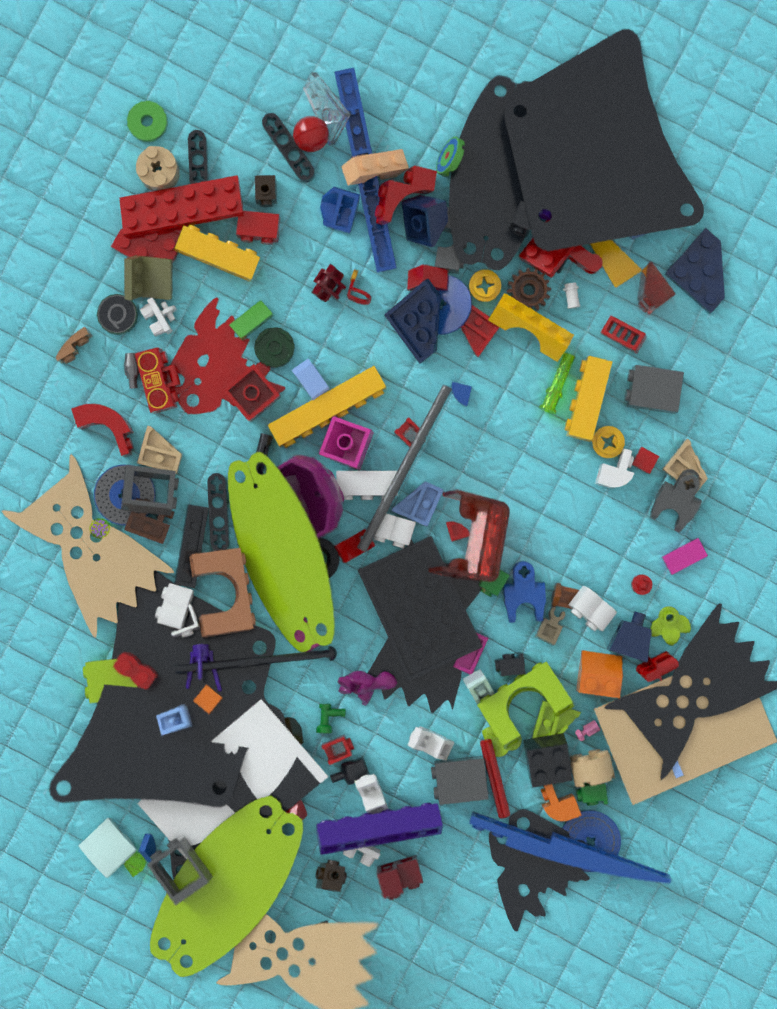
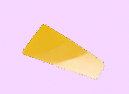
M612 240L590 244L595 254L602 258V266L614 287L620 286L641 272V268Z

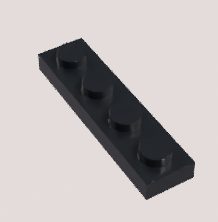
M187 504L174 581L175 585L192 588L196 586L197 577H192L189 557L202 551L209 509L207 507Z

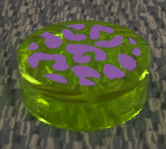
M97 518L91 522L89 530L93 537L102 539L108 535L111 525L106 519Z

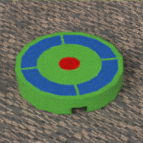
M452 137L444 145L436 164V171L439 175L448 177L450 171L453 172L457 169L464 155L462 146H465V143L462 139Z

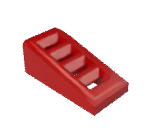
M611 315L600 332L636 354L647 338L646 333ZM616 323L617 326L613 333H609L613 324ZM621 327L624 328L620 337H617ZM631 332V335L629 336L627 342L624 341V338L626 337L627 333ZM635 336H638L639 338L637 339L636 343L632 345L631 343L634 340Z

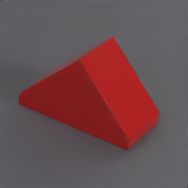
M425 264L408 270L407 290H414L428 278L437 291L448 290L449 271Z

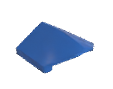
M333 187L324 194L320 205L324 226L351 233L358 211L360 194L338 187Z

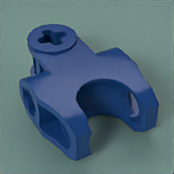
M526 561L517 562L512 571L513 583H505L503 586V597L508 622H515L516 609L522 603L532 604L536 621H543L546 604L545 582H535L534 567ZM522 566L529 570L528 573H525V577L518 573L519 570H522Z

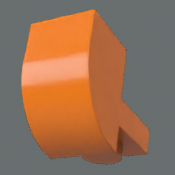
M552 784L545 785L543 789H540L544 800H549V802L542 804V807L552 819L568 821L582 816L572 793L557 798Z

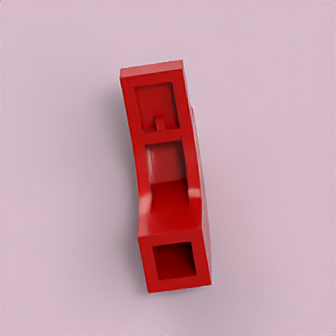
M84 404L71 408L77 428L84 429L93 425H106L115 436L121 456L127 457L132 455L131 449H134L130 437L127 438L126 435L134 432L128 421L121 414L100 404Z

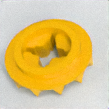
M485 269L473 274L469 282V290L472 297L483 302L495 299L501 291L499 276L495 272ZM483 278L487 284L492 285L488 287L487 294L483 288H477L482 285Z
M604 426L595 432L592 445L599 456L613 458L622 452L625 439L619 429L613 426ZM613 435L611 441L613 446H607L603 449L605 442L602 438L608 439Z

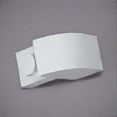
M628 449L622 450L617 467L600 464L595 484L607 488H617L627 484L634 475L633 472L627 471V468H631L634 457L631 456L632 451Z
M420 726L416 727L411 733L408 746L446 761L455 742Z
M364 775L355 781L367 813L376 814L388 809L376 775Z

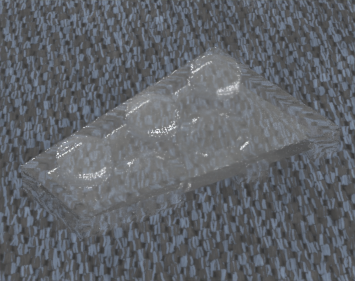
M313 72L310 73L303 90L315 116L322 119L328 127V144L334 145L351 114L319 74Z

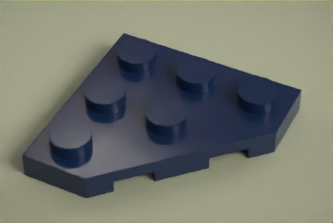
M705 228L665 275L709 314L725 298L721 241Z
M429 278L420 283L384 315L419 363L424 362L437 351L440 293Z

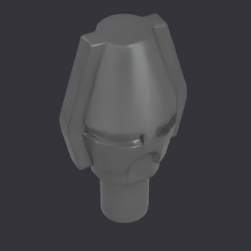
M125 353L123 367L125 375L129 379V389L137 388L139 369L135 353Z

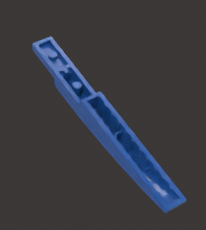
M349 68L335 71L352 158L373 154L355 69ZM376 176L365 183L358 184L378 273L396 269L397 267L388 225L376 223L375 210L377 205H379L380 199L378 197L379 182Z
M472 811L469 824H472L473 828L484 831V829L491 831V834L496 837H507L505 845L595 872L670 884L671 877L668 873L552 832L550 839Z

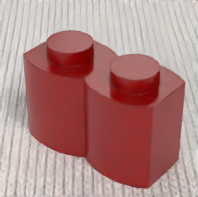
M129 652L121 653L113 664L114 669L119 674L130 677L134 684L144 689H148L158 676L153 667L141 663L138 657Z

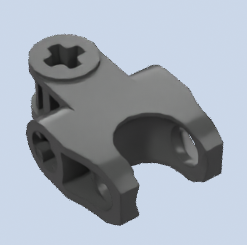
M693 469L682 471L674 485L665 481L656 494L650 518L655 520L663 510L673 509L679 515L675 522L674 530L680 533L694 518L702 503L701 499L695 497L700 487L698 472ZM693 479V482L686 484V481Z

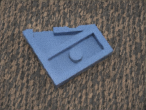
M425 481L392 509V512L427 527L444 489Z

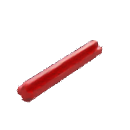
M484 739L480 742L498 817L507 818L510 816V811L492 740Z

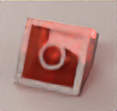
M652 261L641 271L637 297L641 310L650 315L676 295Z

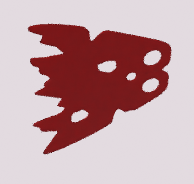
M217 297L204 308L195 321L194 329L198 335H188L185 337L170 366L176 365L177 373L185 378L182 386L171 388L176 390L179 395L178 403L188 414L215 411L220 407L222 399L235 406L223 389L249 368L246 366L247 359L241 356L250 339L242 341L239 337H234L235 332L229 326L235 321L234 317L230 316L226 322L215 328L216 319L220 313V310L216 309L219 300ZM208 354L209 361L207 365L200 367L197 360L201 356ZM261 362L255 365L264 376L270 371V367L265 366ZM166 372L168 383H170V374ZM196 378L201 379L200 385L194 383ZM270 382L278 393L285 390L284 386ZM191 394L199 397V404L195 407L187 404V397Z

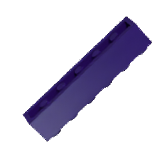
M424 803L417 807L405 806L400 810L394 811L387 809L376 814L364 813L359 817L353 818L346 816L340 820H323L316 824L320 855L442 834L443 829L438 803Z

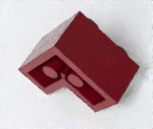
M416 855L377 866V877L384 899H397L401 897L400 894L404 893V888L408 887L409 890L415 889L423 883Z

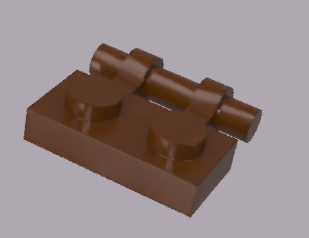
M136 497V499H135V500H141V501H149V502L151 501V500H148V499L142 500V499H139V498H137V497ZM131 511L124 530L163 544L170 527L169 524L163 523L164 517L172 519L175 511H171L170 516L158 515L156 520L145 516L146 513Z

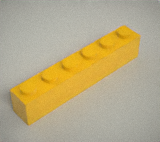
M372 366L316 399L268 424V427L279 447L284 446L288 448L295 444V439L300 436L304 439L313 434V429L318 426L321 429L328 426L333 416L342 418L349 414L348 410L354 406L358 409L367 404L365 400L371 397L376 399L382 396L386 385L375 366Z

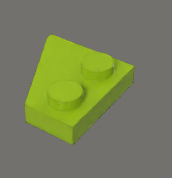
M542 700L531 739L564 733L569 728L568 726L580 716L581 712L570 709L557 717L548 702Z

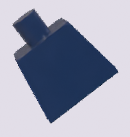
M634 611L631 623L621 620L607 649L647 662L652 629L642 627L646 615Z

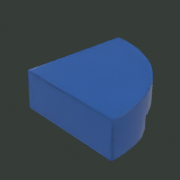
M452 382L451 388L455 399L467 407L472 386Z
M152 834L144 835L138 851L148 863L152 860L150 856L156 852V844Z

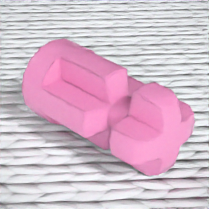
M593 720L583 726V731L578 729L575 731V734L580 741H583L586 734L590 737L599 732L600 728L596 721Z

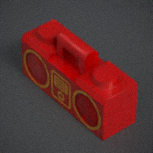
M157 347L135 353L150 413L156 414L178 408L176 403L179 402L178 394L171 387L181 384L176 365H166L169 362L166 352ZM166 372L170 374V383H168Z

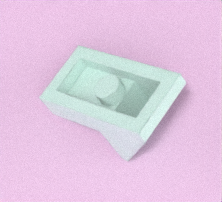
M481 669L463 679L477 705L483 697L495 694Z

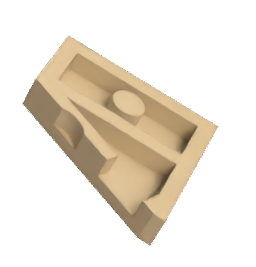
M147 426L137 463L156 469L176 471L177 474L182 454L151 426Z
M686 439L662 470L677 481L682 471L693 469L699 474L700 489L708 478L705 471L701 468L700 461L693 451L690 440ZM693 479L686 481V484L693 482Z

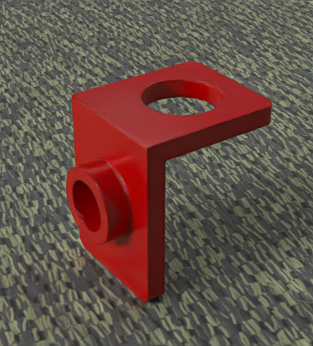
M366 529L335 545L343 563L364 553L357 546ZM373 540L367 551L375 547Z

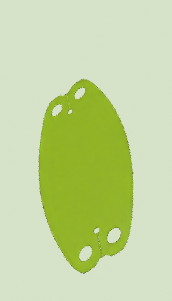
M254 453L247 462L240 460L232 462L228 471V491L234 530L241 553L245 554V567L262 603L279 630L298 651L306 652L311 649L314 643H318L321 646L331 644L334 637V612L329 578L317 537L301 503L279 469L263 453ZM259 462L266 465L267 471L264 475H260L256 471V465ZM239 470L245 474V481L243 483H238L235 479V473ZM254 483L258 485L257 488H254ZM304 617L308 619V622H304ZM319 623L324 624L327 628V633L324 636L319 635L316 631V626ZM301 630L305 634L303 642H298L295 639V631Z
M266 796L246 805L215 828L194 850L213 876L212 879L177 905L173 903L166 893L150 938L151 954L159 960L169 961L172 970L177 975L186 977L205 969L241 942L264 917L281 891L301 843L303 834L302 820L294 813H286L282 810L281 803L272 796ZM264 805L272 808V815L269 818H263L259 813L260 808ZM285 823H291L295 828V832L291 836H286L282 832V826ZM267 829L271 830L270 834L266 833ZM187 859L173 881L180 890L200 875L189 859ZM165 937L170 940L171 946L168 950L159 948L158 941L160 938ZM185 939L186 944H182L181 940ZM184 955L190 956L193 960V964L189 968H184L180 964V959Z

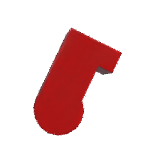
M582 245L576 246L568 258L588 274L597 273L603 264L602 258L599 255L590 253Z

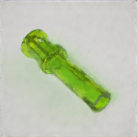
M566 352L563 353L552 384L545 391L547 394L543 404L539 406L541 410L556 414L557 411L555 409L559 399L563 397V392L561 391L575 359L574 355Z

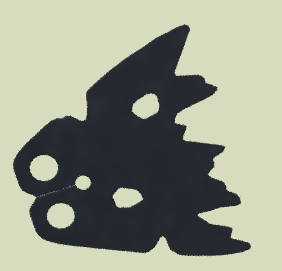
M520 809L509 817V825L518 827L517 820L519 818L526 817L530 821V826L526 831L550 839L552 832L570 838L568 831L529 810ZM491 831L489 833L492 859L496 865L505 868L498 877L497 882L508 920L516 932L519 929L525 910L535 917L539 915L546 916L538 898L539 892L545 894L546 889L550 888L563 896H567L565 888L568 886V881L578 882L590 879L581 868L548 860L499 844L496 836L492 835ZM520 884H526L530 890L529 894L525 897H522L519 893L518 887Z

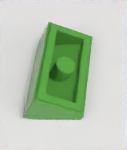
M260 300L229 326L243 341L272 318L273 313Z

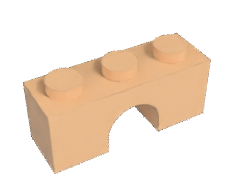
M403 149L355 156L341 166L348 186L365 183L376 176H379L380 180L395 178L409 168Z

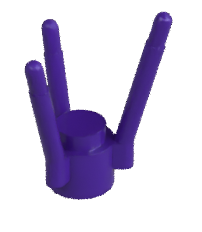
M207 644L193 645V651L190 652V664L198 663L199 680L202 679V662H208L207 658H209V662L214 661L213 651L209 650V645ZM213 669L212 672L217 689L221 692L222 688L217 669ZM188 672L186 682L187 689L190 688L193 672Z

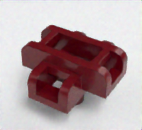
M331 264L326 270L321 268L313 280L316 286L311 293L323 302H327L330 297L338 300L340 298L338 295L342 289H346V286L341 283L344 274Z

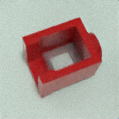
M408 417L394 433L410 448L420 428Z
M345 735L322 743L321 746L326 752L329 765L352 756L351 750L354 749L351 739H346Z

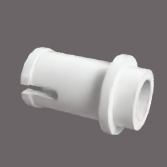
M576 282L565 284L563 291L566 292L567 308L580 307L577 291L579 286H577Z

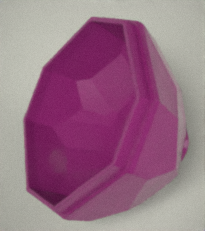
M303 455L294 456L279 465L277 468L301 503L317 539L333 531L338 526L343 513L344 495L331 470L327 469L317 459Z

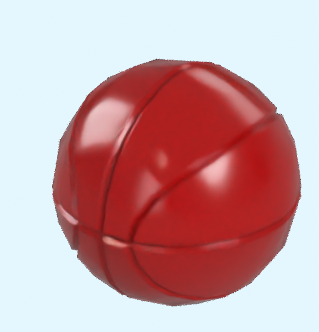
M306 116L300 119L294 127V141L303 151H319L328 141V127L319 117Z

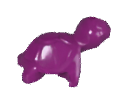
M354 671L338 679V683L341 685L338 690L339 693L351 694L353 692L358 695L362 705L365 706L371 700L374 690H387L397 685L396 678L386 671L380 673L377 677H373L363 671Z

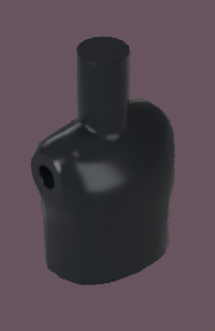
M362 756L355 760L343 762L340 766L341 772L330 775L332 783L344 779L348 785H351L362 776L369 775V771Z

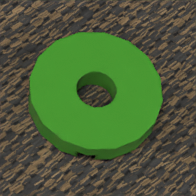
M141 101L130 109L127 116V126L136 139L143 142H154L166 132L168 120L160 105L152 101ZM145 117L153 119L150 126L142 125Z

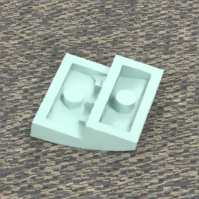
M107 818L79 845L87 858L106 878H109L138 850L129 837L121 832L111 818Z

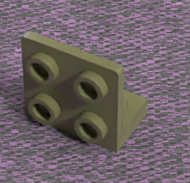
M138 255L125 258V300H134L140 297L171 300L172 259Z

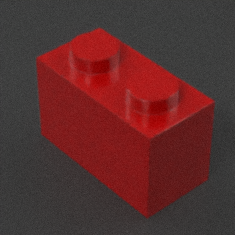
M244 211V216L238 217L236 235L242 242L252 243L253 240H259L262 244L272 245L273 242H278L280 215Z

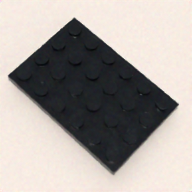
M432 536L358 569L359 575L408 681L482 648L481 642Z

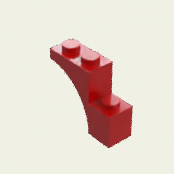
M413 166L407 169L404 174L403 181L405 184L392 180L382 183L378 190V197L380 199L379 205H377L375 210L376 223L381 225L390 223L395 208L407 195L433 192L437 171Z

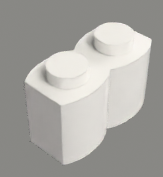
M386 514L373 540L385 543V539L393 541V546L404 548L405 545L409 546L416 522Z
M169 583L168 587H164L161 596L164 601L162 607L158 606L155 618L158 619L157 623L179 630L183 629L189 610L188 605L192 602L194 591Z
M582 586L568 604L572 608L571 613L579 619L583 617L587 621L585 624L593 631L597 629L603 632L617 614L615 609L585 586Z

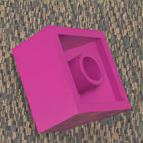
M333 416L319 455L360 471L374 433L371 429Z

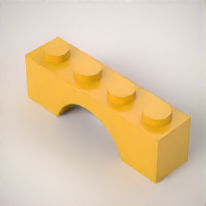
M506 293L503 294L488 321L505 331L513 327L524 328L537 337L540 343V352L556 362L566 351L574 334Z

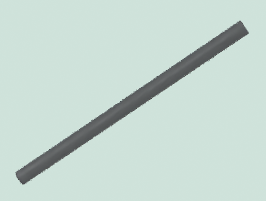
M442 385L357 548L364 552L369 548L452 390L450 387Z

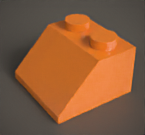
M581 650L576 691L585 694L620 698L623 678L622 656Z

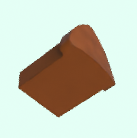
M556 583L552 593L551 607L561 606L572 609L568 604L579 590Z

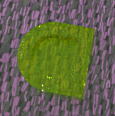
M136 851L123 865L134 877L145 868L147 861Z

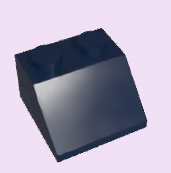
M418 195L401 201L406 240L434 247L448 222L446 201L424 195Z

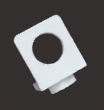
M191 604L188 607L194 625L172 632L173 637L182 635V638L194 634V630L200 629L198 619Z

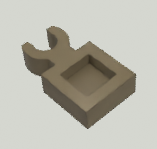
M555 607L549 610V620L543 618L535 635L536 638L552 646L556 644L563 626L558 625V622L565 617L564 611L560 613L559 617H556L554 615Z

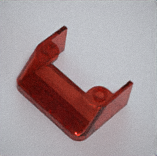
M458 489L443 492V497L459 500L461 516L472 520L465 559H453L449 563L448 568L443 566L429 568L428 572L456 579L480 582L495 581L500 572L510 515L509 506L503 501Z

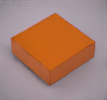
M206 685L193 701L210 714L222 700V697Z

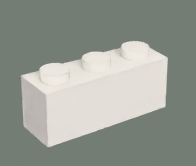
M336 471V481L343 492L344 500H353V496H361V500H373V496H381L382 500L397 471Z

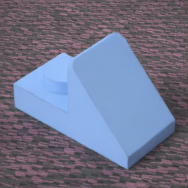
M309 359L292 369L312 400L330 389Z

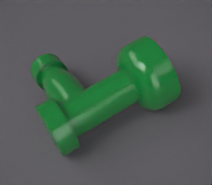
M319 704V708H321V723L316 727V733H332L333 728L329 725V716L345 717L346 709L331 708V704Z

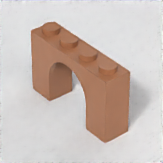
M241 548L192 554L189 557L192 577L214 574L222 575L232 582L236 592L235 602L228 611L201 615L199 617L202 638L252 630L256 621L254 613H251L250 610L252 596L247 591L249 577L247 573H244L243 565L246 564L245 554L241 553Z

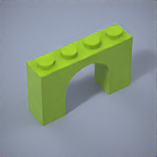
M547 661L543 664L540 662L534 665L532 671L527 674L518 675L510 685H502L497 689V693L492 696L487 695L483 697L477 705L505 750L522 740L509 717L510 704L518 694L527 691L539 693L546 699L557 717L575 707Z

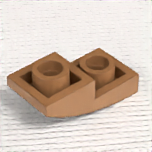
M83 327L65 342L56 356L58 362L67 364L76 359L75 356L79 352L75 346L78 345L80 347L89 342V338L92 337L89 329Z

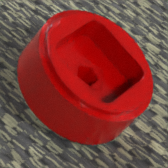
M637 575L632 579V590L637 594L645 595L652 589V580L647 575Z

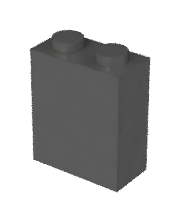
M641 365L633 366L632 370L629 369L627 381L630 382V387L626 389L624 397L627 407L671 414L678 413L684 372Z
M483 756L434 761L435 767H431L432 779L437 781V787H433L435 800L439 799V805L488 799Z

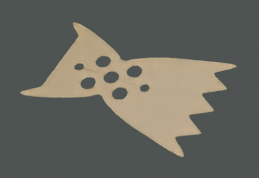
M70 454L69 474L24 511L17 513L2 510L5 517L19 527L47 542L61 546L62 561L69 586L84 620L95 638L97 636L98 617L118 623L117 602L137 607L136 586L155 592L154 571L174 573L173 569L130 536L108 525L106 528L101 529V532L104 529L106 530L103 531L106 535H103L100 542L95 543L91 541V532L98 530L99 525L103 527L104 524L92 519V506L80 467L72 454ZM55 504L60 505V510L58 512H55L53 510V506ZM75 506H80L84 512L83 516L79 519H75L71 515V510ZM54 523H60L63 526V532L60 535L52 534L51 526ZM78 526L82 528L83 535L81 538L74 539L71 537L70 531L72 527ZM73 547L81 548L82 556L79 559H73L70 556V550ZM94 554L100 555L99 561L93 560Z
M265 914L252 931L235 946L231 973L216 983L219 985H240L264 981L280 975L295 992L320 1009H356L369 1004L368 1001L356 990L355 986L371 980L372 976L363 968L359 960L376 954V950L362 936L375 929L378 924L367 922L320 923L300 927L285 933L277 922ZM266 931H274L276 934L274 943H268L265 940ZM295 938H301L304 941L305 946L303 950L297 951L294 949L293 941ZM251 942L256 943L255 950L250 949L249 945ZM280 947H284L288 951L289 956L284 961L277 957L276 952ZM263 957H268L272 961V966L269 970H264L260 965ZM310 958L315 959L316 964L314 966L309 964ZM293 964L298 965L300 968V975L296 978L291 977L289 974V967Z

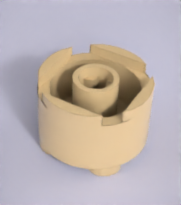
M149 146L137 159L136 172L142 183L149 190L157 191L173 188L177 184L180 177L179 165L173 154L166 148ZM159 167L162 168L161 171H160V170H157V171L155 172V169H156V168H159Z
M600 749L588 751L589 755L575 754L570 756L571 771L576 787H585L584 782L592 786L611 781L612 778H615L608 750L600 751Z

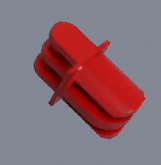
M665 651L653 658L648 656V661L639 664L636 667V672L645 678L647 682L657 678L662 681L661 676L677 669L679 662Z

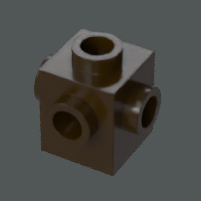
M333 860L321 863L320 867L318 866L316 870V888L341 892L342 884H345L347 877L346 867L339 866L340 862Z

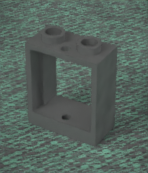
M126 465L121 510L170 516L172 509H176L177 497H173L174 490L178 489L179 478H175L176 471ZM134 476L169 480L167 503L131 499Z
M185 836L180 840L177 838L173 839L167 844L168 848L163 852L161 849L150 856L152 860L147 864L175 905L209 883L213 877ZM179 847L200 875L180 890L160 863L162 859Z

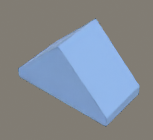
M185 705L156 715L161 735L193 727L188 707Z

